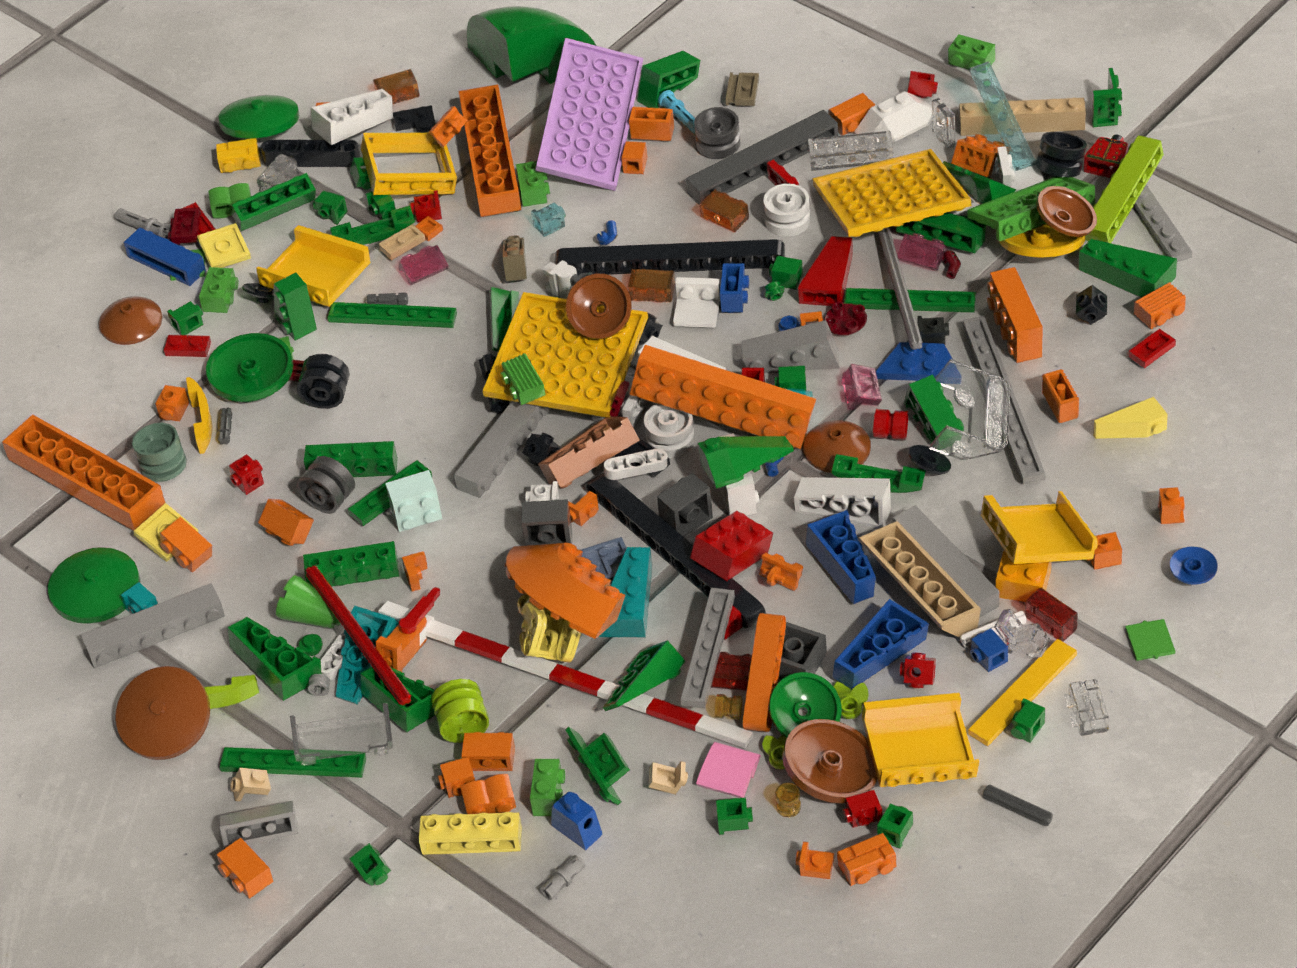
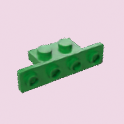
M495 287L490 289L491 345L493 351L499 352L519 304V292L507 291Z
M568 726L565 729L569 736L567 741L580 753L578 759L585 767L589 768V777L595 784H599L601 788L599 790L600 795L607 802L611 800L619 805L622 801L612 785L630 769L611 738L606 733H603L587 746L581 735Z

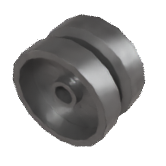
M713 107L703 110L696 116L694 120L696 146L700 154L708 158L718 159L733 155L741 145L739 119L734 111L723 107Z
M319 456L298 479L297 489L304 500L313 508L330 514L335 513L344 502V499L355 489V481L351 473L341 463L330 457Z

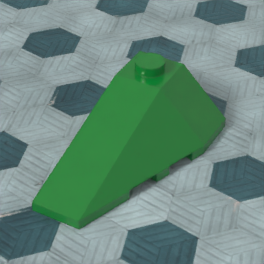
M668 640L642 649L626 668L628 674L620 678L618 683L621 686L612 691L603 709L608 711L617 708L668 679L676 678L681 673L680 668L686 662L685 659Z

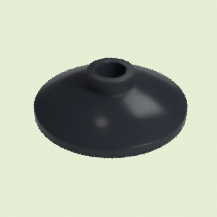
M247 283L242 286L246 293L256 297L255 301L268 303V299H274V289L258 283Z
M914 445L908 451V456L919 469L925 470L926 473L946 474L951 469L949 459L936 449L924 445Z

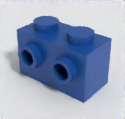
M723 264L720 288L721 312H743L744 304H748V291H745V288H749V275H745L744 264Z

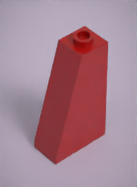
M830 237L798 287L799 304L832 306L835 302H843L853 256L852 237Z

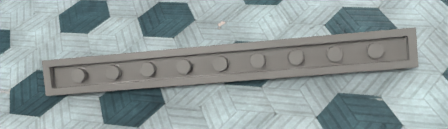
M980 316L963 320V328L1022 483L1026 484L1045 480V471L985 317Z

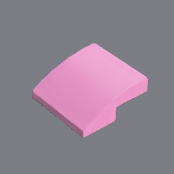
M714 742L703 763L696 784L699 787L744 798L750 779L754 778L761 755Z

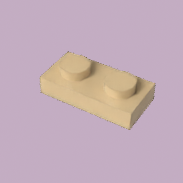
M412 224L379 243V249L392 261L426 241L425 235Z

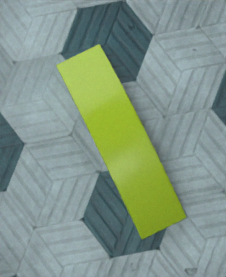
M255 675L232 677L231 685L204 687L209 697L210 709L237 704L259 693V686Z

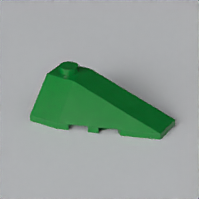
M943 161L949 172L982 204L1016 191L1014 188Z
M786 436L716 437L697 443L701 467L716 489L739 482L744 479V474L751 470L755 473L761 470L760 465L766 462L773 463L794 451Z

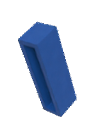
M138 228L124 241L129 258L169 277L171 275L177 281L191 286L200 278V273L203 270L206 272L204 259L199 253H194L151 231Z

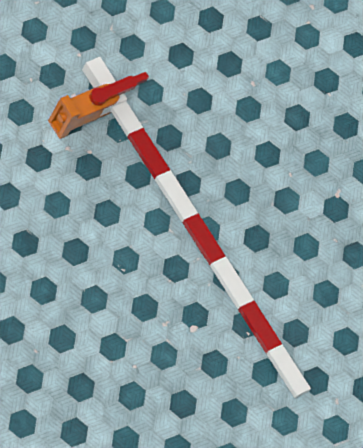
M434 587L427 596H423L413 609L387 601L378 611L380 614L395 618L399 623L387 638L383 636L378 638L376 648L391 668L401 672L425 644L427 637L606 700L612 691L620 686L540 657L525 656L522 651L435 621L434 617L427 615V613L432 609L434 602L440 596V588ZM641 694L623 704V706L742 748H746L753 738V732L646 694Z

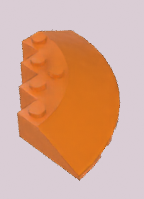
M571 543L514 546L506 556L504 566L507 567L506 575L508 579L516 582L515 588L519 593L530 596L529 602L540 610L548 609L552 618L556 620L560 618L570 622L569 627L594 639L617 621L625 594L620 593L617 588L609 586L611 580L605 578L604 574L595 571L597 565L592 564L589 559L582 557L583 551L578 550L575 545Z

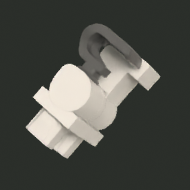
M563 260L557 265L549 262L543 268L544 275L549 277L546 283L547 291L551 292L553 297L567 299L570 290L580 279L592 275V272L581 273L578 276L576 268L567 265V262Z

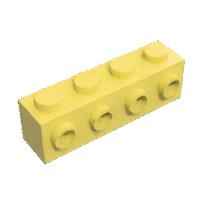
M519 812L457 813L454 815L432 814L421 816L419 844L422 855L521 851L522 824Z

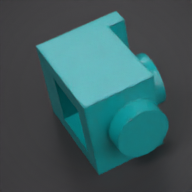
M140 582L121 594L125 609L133 614L158 604L156 596Z

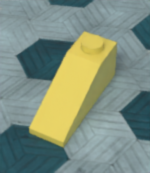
M1151 397L1094 420L1093 436L1096 439L1149 437L1167 430L1168 414L1158 401Z

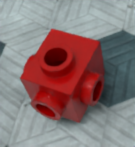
M247 454L229 465L231 482L245 495H248L264 484L261 464L258 460H253Z
M916 652L911 653V656H907L905 662L900 664V676H904V683H909V687L924 688V684L933 685L935 682L936 658H927L925 653ZM914 668H919L921 673H917Z

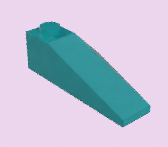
M355 605L351 611V614L375 647L376 641L380 636L387 638L399 624L395 618ZM344 628L345 643L341 651L343 658L338 674L336 697L358 705L364 696L361 694V673L372 666Z

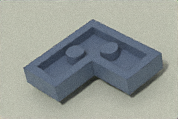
M622 537L581 549V551H583L582 557L589 559L592 564L597 565L595 571L604 574L605 578L611 580V584L614 574L610 565L621 562L627 547Z

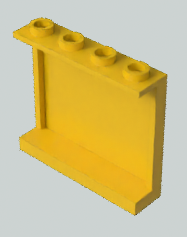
M298 225L294 229L295 241L268 269L258 266L256 270L259 284L274 289V283L296 272L307 284L310 301L330 307L370 264L368 246Z
M1058 491L1056 504L1000 507L993 495H984L980 516L1013 564L1093 559L1094 551L1098 546L1097 537L1091 532L1088 525L1083 521L1062 491Z
M960 693L864 702L862 721L880 787H896L907 784L918 785L926 782H944L947 780L977 777L979 759L974 760L960 712Z

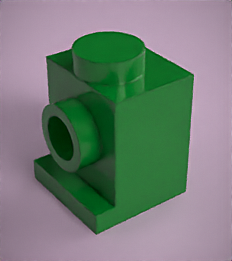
M363 157L353 158L350 174L353 175L356 187H363L365 190L371 189L367 170L360 167L365 166Z
M322 191L313 202V209L317 210L318 216L333 220L336 225L339 224L348 212L345 197Z
M373 191L365 194L368 209L372 211L374 216L378 215L380 220L392 217L390 211L396 208L394 200L390 195H373Z
M191 301L174 311L171 309L167 311L171 326L180 335H187L204 325L201 317L203 316L201 308L197 304L194 305Z
M1023 698L1021 710L1016 711L1012 718V735L1017 739H1023L1031 743L1045 724V708Z
M746 797L716 800L719 835H724L726 831L749 829L748 822H753L752 807H747Z
M890 803L877 825V835L884 833L891 846L901 849L903 841L913 825V812L903 806H896Z
M370 843L349 858L363 879L371 886L374 884L380 885L388 879L387 874L391 869L381 857L379 851Z

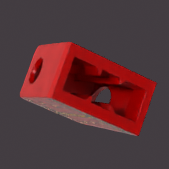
M1118 134L1113 135L1111 139L1099 137L1084 156V172L1111 178L1112 174L1116 173L1119 168L1121 159L1125 158L1128 153V144L1124 142L1123 137Z

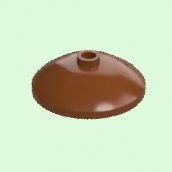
M1050 186L1043 189L1037 197L1036 206L1041 218L1058 233L1071 237L1086 236L1093 231L1097 224V216L1092 205L1083 196L1071 189L1061 186Z
M592 274L580 279L570 290L566 301V313L569 322L578 333L591 339H605L619 333L627 324L632 311L631 297L627 288L617 278L607 274ZM599 306L605 307L602 313L597 312Z
M139 296L125 297L113 302L103 311L99 319V328L103 337L112 343L120 345L136 344L150 338L158 331L162 323V312L157 303L151 299Z
M833 420L817 425L806 435L803 443V452L806 460L816 469L827 473H832L836 454L858 458V464L862 465L869 457L871 451V441L867 432L859 425L843 420Z

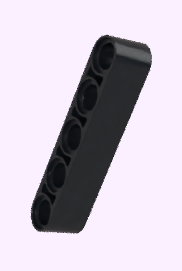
M267 140L261 144L264 163L268 167H351L353 158L361 157L358 143L355 140H342L333 145L326 140Z

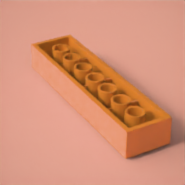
M498 84L459 91L462 114L467 120L464 126L480 216H491L521 210Z
M648 345L644 346L638 358L630 395L758 436H786L791 445L801 449L816 403V398Z
M33 414L2 441L8 460L133 531L165 504L159 484Z

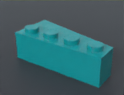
M627 547L611 584L620 593L625 594V598L617 621L599 637L646 638L653 566L650 547Z

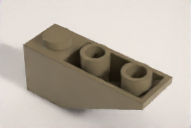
M514 235L503 240V264L506 281L527 279L524 237L519 238V236Z

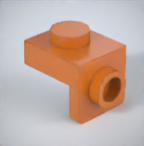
M591 491L575 505L568 501L571 522L582 526L591 517H594L599 510L597 495Z

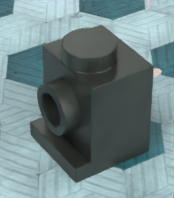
M922 315L917 316V325L922 343L946 345L945 336H949V323H944V317L922 318Z

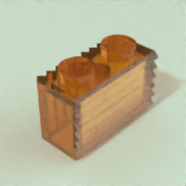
M411 69L373 80L375 90L383 89L392 96V105L420 96L418 83Z
M716 189L699 204L700 217L733 232H736L749 219L747 203L743 200L734 199L727 193H721Z
M632 269L628 284L631 301L672 302L675 288L674 271Z

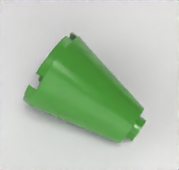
M296 575L290 578L283 589L286 591L284 598L280 597L276 607V616L278 618L333 629L335 625L339 626L341 624L315 587Z

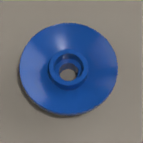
M1191 546L1176 551L1170 559L1171 573L1183 583L1192 585L1203 584L1210 581L1217 573L1218 563L1215 556L1210 551L1201 547Z

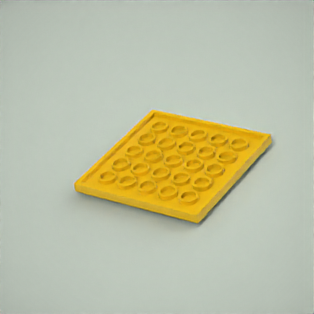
M932 149L812 178L813 186L849 237H859L863 233L878 232L883 230V228L897 227L910 221H921L926 217L941 216L946 212L961 211L971 206V198Z
M523 292L483 388V395L490 398L519 402L518 399L514 400L509 391L510 385L504 384L500 373L503 372V362L510 361L511 358L514 359L519 355L522 356L524 353L542 380L546 394L526 404L608 418L610 417L611 406L618 388L625 380L648 319V313L632 310L627 324L619 333L605 339H591L578 333L569 322L566 313L567 299ZM599 306L597 312L602 313L605 307Z

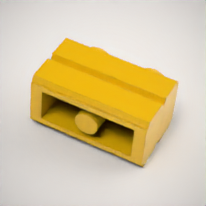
M256 138L216 144L217 160L221 173L261 167L260 152Z

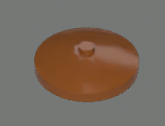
M163 666L147 670L134 678L122 692L116 708V727L123 742L133 752L144 758L166 760L177 757L191 749L200 740L207 728L210 718L208 694L195 676L181 668Z
M827 719L804 722L790 732L784 744L782 758L789 777L804 792L822 801L846 803L847 797L871 791L878 780L867 738L856 729L844 723Z

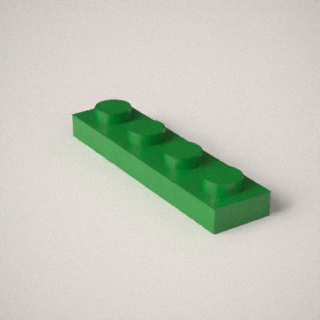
M416 460L385 483L429 469ZM385 483L348 508L349 515L362 526H365L390 508Z

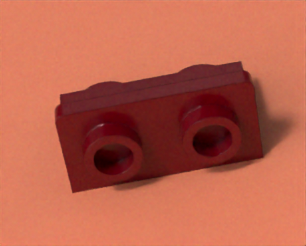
M200 208L175 209L174 217H171L170 221L172 230L168 233L169 241L180 245V243L197 242L201 217Z

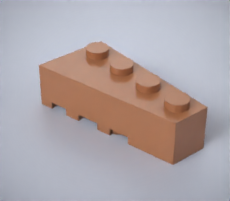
M605 417L538 465L549 484H553V481H558V487L563 489L571 485L574 479L585 475L589 470L638 442L639 438L628 417Z

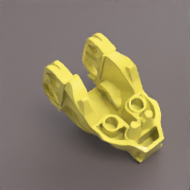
M521 595L518 599L517 607L523 617L522 632L519 636V643L523 654L530 657H544L549 660L572 662L581 632L569 627L570 622L560 618L556 620L552 618L548 609L540 610L529 602V595Z

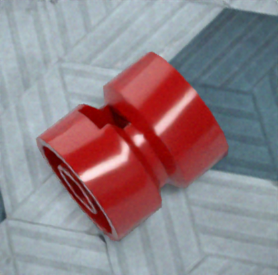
M876 409L873 424L874 438L886 439L888 435H891L892 439L906 440L908 411L895 410L891 414L889 410Z

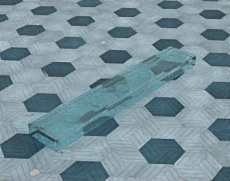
M990 62L971 67V76L1004 146H1006L1008 155L1011 154L1015 170L1018 171L1036 165V160Z

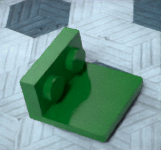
M1108 68V89L1093 91V128L1118 125V117L1122 116L1121 104H1119V101H1122V90L1118 88L1119 78L1118 75H1114L1113 68Z

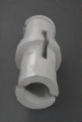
M574 855L561 869L558 868L554 872L555 875L540 888L542 895L545 898L548 897V900H552L565 886L568 887L572 883L571 880L585 867L584 861L577 855Z

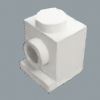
M553 481V484L531 485V490L526 491V502L560 500L558 481Z

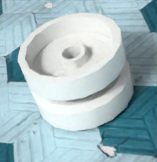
M780 184L769 189L764 195L765 225L771 233L778 236L791 237L799 235L809 227L811 221L810 197L804 188L795 184Z
M658 403L650 407L644 417L646 443L655 449L664 450L668 458L680 457L687 453L693 447L695 441L692 414Z

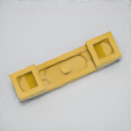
M187 377L186 383L192 408L198 406L200 408L202 422L194 423L193 426L199 453L203 454L208 448L212 437V417L202 388L194 379Z

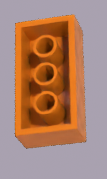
M1012 267L990 272V282H987L990 297L987 298L989 310L994 311L996 325L1001 327L1002 339L1007 340L1009 354L1014 356L1016 363L1041 358L1043 326L1016 268Z

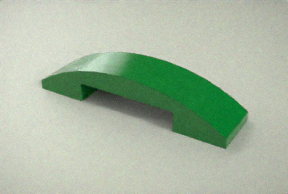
M406 206L390 211L392 217L353 228L350 222L330 227L332 236L365 245L385 240L412 225L415 220L411 207Z
M836 454L831 474L838 478L890 479V493H907L922 490L926 471L903 466V470L900 472L858 464V458Z

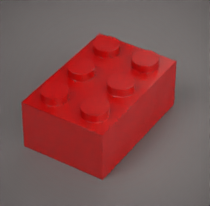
M735 511L696 536L690 558L728 581L759 561L765 552H769L773 532L753 521L745 514Z

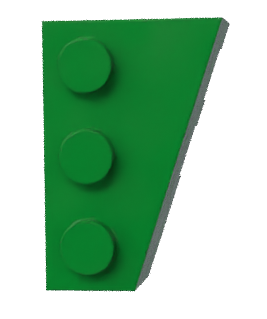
M680 51L643 65L637 102L648 108H659L658 98L664 91L671 90L673 93L676 90L681 91L698 78L701 60L685 51Z
M296 272L274 283V317L281 324L286 335L289 334L295 341L317 330L307 284Z
M930 375L908 385L903 405L906 409L911 407L915 413L913 415L914 420L922 422L925 427L923 429L924 434L937 450L960 441L964 425L961 419L955 416L951 401L947 400L944 396L941 383L936 381L933 375Z
M373 667L362 672L361 694L405 732H409L435 716L431 696L436 689L425 686L424 681L419 679L416 681L405 677V673L391 668L411 695V702L403 706L398 703Z

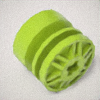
M470 679L450 680L440 685L432 694V707L437 717L440 734L445 740L462 743L464 733H484L487 730L489 717L483 704L480 687L476 682Z

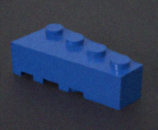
M845 510L808 524L806 545L850 601L856 604L874 597L876 576L867 555L863 552V546L856 536V529L850 522V515Z
M889 599L834 661L832 677L853 689L856 685L863 683L925 641L929 623Z

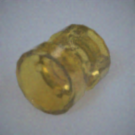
M717 694L715 718L723 719L725 716H728L733 720H740L743 706L742 696L734 695L727 698L725 694Z
M793 783L779 785L775 791L777 812L783 817L796 816L801 810L799 788Z

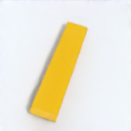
M1056 639L968 729V735L989 746L1012 722L1015 712L1021 710L1023 698L1032 702L1077 656V650Z

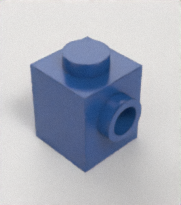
M991 628L985 632L978 633L971 639V656L987 672L1008 662V646Z

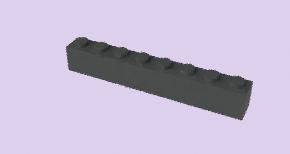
M823 109L687 177V192L702 207L767 174V163L771 160H775L779 165L783 166L837 139L838 123Z

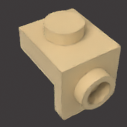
M680 761L677 767L673 768L652 762L649 767L648 787L676 795L681 786H685L688 779V772H685L686 763Z
M239 768L236 776L231 779L230 789L234 793L235 801H241L245 793L268 795L271 786L267 770Z

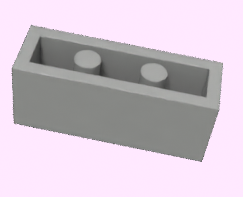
M293 801L220 815L219 827L224 849L239 838H242L248 845L298 834V822Z

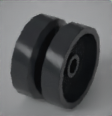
M1056 131L1046 132L1041 137L1039 146L1041 151L1037 155L1036 166L1041 171L1053 176L1076 177L1081 173L1083 165L1081 158L1085 155L1087 143L1082 138L1073 134Z
M315 354L309 356L303 363L296 388L299 397L305 403L316 408L330 409L337 407L342 403L350 376L349 368L342 360L332 355Z

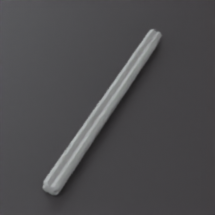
M889 227L883 228V230L878 231L909 344L913 350L921 349V335Z

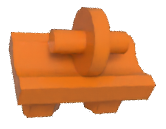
M452 106L435 126L431 128L429 134L441 147H445L455 134H459L467 120L458 112L455 106Z
M765 552L761 557L762 565L759 575L767 578V584L771 586L778 583L795 591L802 576L803 565L796 562L793 564L787 563L783 556L777 553L772 556Z

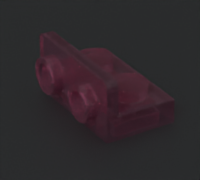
M917 233L912 235L905 234L897 254L898 260L938 271L944 252L949 250L944 245V242L935 238L929 241L924 239L923 235Z
M438 245L433 247L426 246L417 254L404 256L399 262V270L404 272L410 285L445 271L449 267Z
M851 363L841 378L848 409L854 410L858 402L879 406L882 398L875 368Z

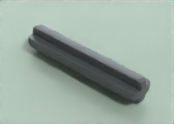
M987 785L983 792L985 799L1044 826H1049L1053 819L1052 812L995 786Z

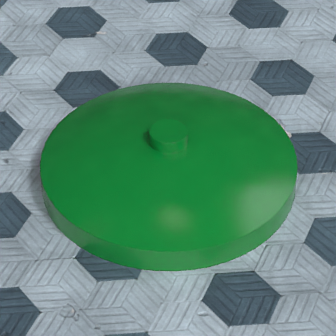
M258 95L243 98L227 105L221 110L218 118L221 130L230 136L238 138H263L282 133L293 127L299 120V109L296 102L287 97Z
M263 333L243 334L225 341L213 351L206 365V375L213 391L225 399L238 402L256 401L276 393L288 382L293 372V359L288 346L279 338Z
M106 547L90 548L71 555L59 564L50 577L48 595L53 608L63 618L76 623H98L111 619L126 610L121 594L140 582V575L135 562L124 552Z

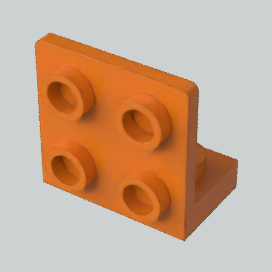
M975 134L972 137L966 136V138L957 141L951 164L985 177H991L997 157V147H1004L1005 144L999 141H988L986 136ZM1006 147L1007 154H1009L1011 149Z

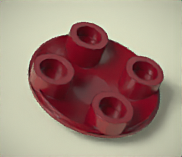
M840 301L833 303L832 309L824 317V321H827L831 333L836 335L854 334L860 331L867 322V314L863 305L844 304Z

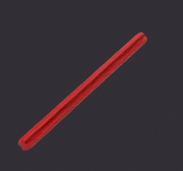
M314 565L306 569V576L400 705L409 704L411 702L410 693L323 574Z

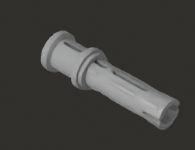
M119 208L115 213L117 221L151 231L162 238L168 239V233L172 230L171 225L168 223L162 224L155 218L147 219L123 208Z

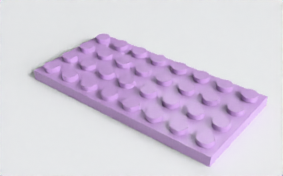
M565 38L535 168L536 171L616 190L622 154L629 130V118L634 106L643 58Z

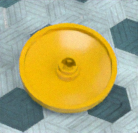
M1044 224L999 241V243L1006 250L1018 255L1055 257L1079 249L1085 242V236H1066Z

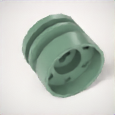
M163 422L153 423L140 429L133 437L132 446L142 473L146 478L155 482L168 481L181 474L185 469L187 459L176 428Z

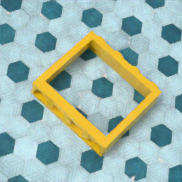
M363 133L361 152L373 195L434 194L435 190H438V194L455 193L457 176L447 144L445 147H441L429 133ZM373 153H436L442 173H378Z

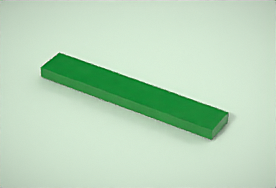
M846 288L844 304H860L865 309L900 310L894 289ZM907 290L913 311L975 313L976 292Z
M333 302L328 314V321L333 323L454 328L457 309L453 307Z
M224 747L219 767L221 772H238L239 768L267 770L268 774L362 778L366 754Z

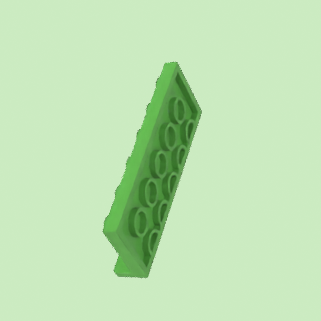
M1056 176L967 210L968 218L977 221V223L996 229L997 240L1003 241L1046 224L1036 206L1037 197L1043 189L1050 186L1065 187L1077 192L1094 206L1095 185L1073 177Z

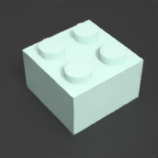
M429 470L385 483L392 515L399 532L442 519L437 490Z

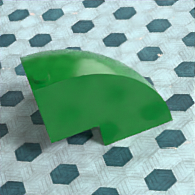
M513 6L491 9L472 16L467 25L468 48L496 79L507 75L512 82L538 71L549 84L554 83L565 38L597 46L593 39L572 21L556 13L539 8Z

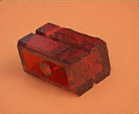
M1039 588L1025 601L1026 618L1050 635H1053L1054 638L1064 642L1076 631L1078 613L1044 589Z
M720 652L711 688L747 691L752 655H731L727 652Z

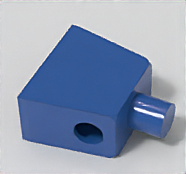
M567 792L552 806V827L585 851L603 835L594 808L580 799L578 794Z

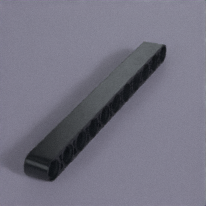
M770 239L561 248L555 252L554 264L557 265L563 260L567 262V265L576 268L578 276L581 273L592 272V274L613 275L722 270L723 264H744L745 269L770 268V265L775 263L777 256L785 257V244L781 240Z
M603 472L586 484L587 491L597 495L598 503L707 597H709L711 588L734 590L733 606L741 612L742 626L747 629L754 624L760 613L766 614L761 602L733 578L726 581L692 560L690 557L693 544L620 482L606 478Z

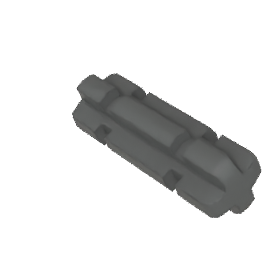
M406 292L398 293V295L396 293H381L378 296L376 294H368L366 302L367 304L396 305V303H399V305H407L408 294Z
M229 407L221 408L219 414L217 439L221 445L230 442L232 412Z

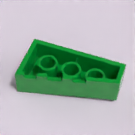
M245 617L228 627L229 647L283 701L307 688L309 678L312 675L322 674L321 660L315 656L310 657L302 648H295L289 645L286 639L281 636L276 637L272 635L269 629L254 620Z

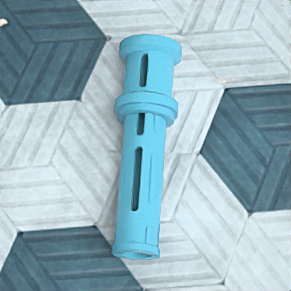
M671 90L664 91L658 98L659 105L666 109H673V116L677 117L695 135V118L684 108V103L681 100L675 98Z

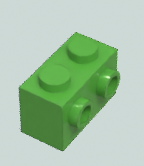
M958 34L948 48V64L986 74L995 61V44Z
M537 161L516 164L523 207L547 203L546 195L550 194L549 183L544 182L548 180L547 173L535 170Z
M209 267L199 295L203 312H228L229 306L234 301V291L239 286L238 277H235L233 268Z
M535 759L530 794L533 816H552V806L563 796L561 784L565 783V769H561L559 759Z

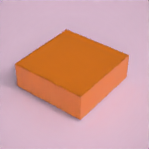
M429 216L415 226L425 235V240L428 242L443 231V226Z

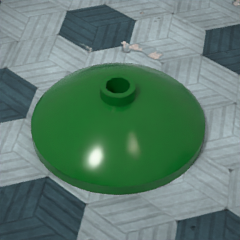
M799 672L785 677L776 685L770 697L769 712L777 730L787 738L795 727L810 720L827 719L840 722L842 705L836 689L830 682L813 673ZM798 710H804L806 715L801 716L798 713Z

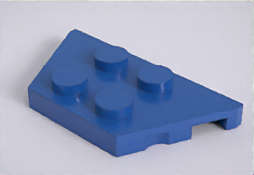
M900 342L876 370V379L918 381L933 375L936 381L962 383V374L946 346L939 343H922L921 349L913 350L909 342Z

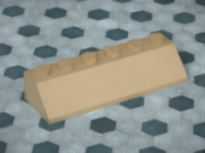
M1084 98L959 104L961 136L1085 130L1086 110Z
M898 521L859 537V542L941 630L960 637L961 634L978 628L981 608Z

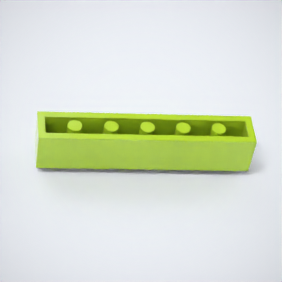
M1138 135L1134 143L1130 144L1128 153L1125 158L1121 159L1119 168L1116 173L1112 174L1108 186L1103 189L1099 201L1093 206L1097 216V224L1093 231L1085 236L1086 241L1094 239L1112 243L1164 155L1161 140Z

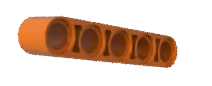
M760 613L758 616L743 714V728L745 730L769 732L771 729L772 720L769 712V701L774 688L778 684L786 630L785 615Z

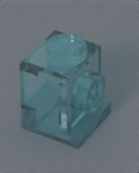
M555 202L538 211L535 209L531 211L533 226L544 237L565 227V211Z

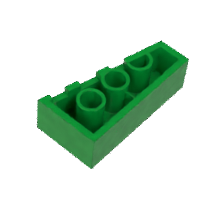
M1090 239L1079 251V270L1142 298L1169 282L1171 283L1176 278L1177 258Z

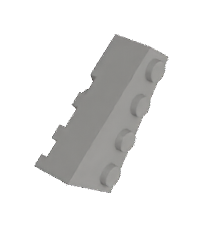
M826 320L742 341V358L746 368H764L765 373L779 372L778 367L805 365V370L840 368L838 347Z

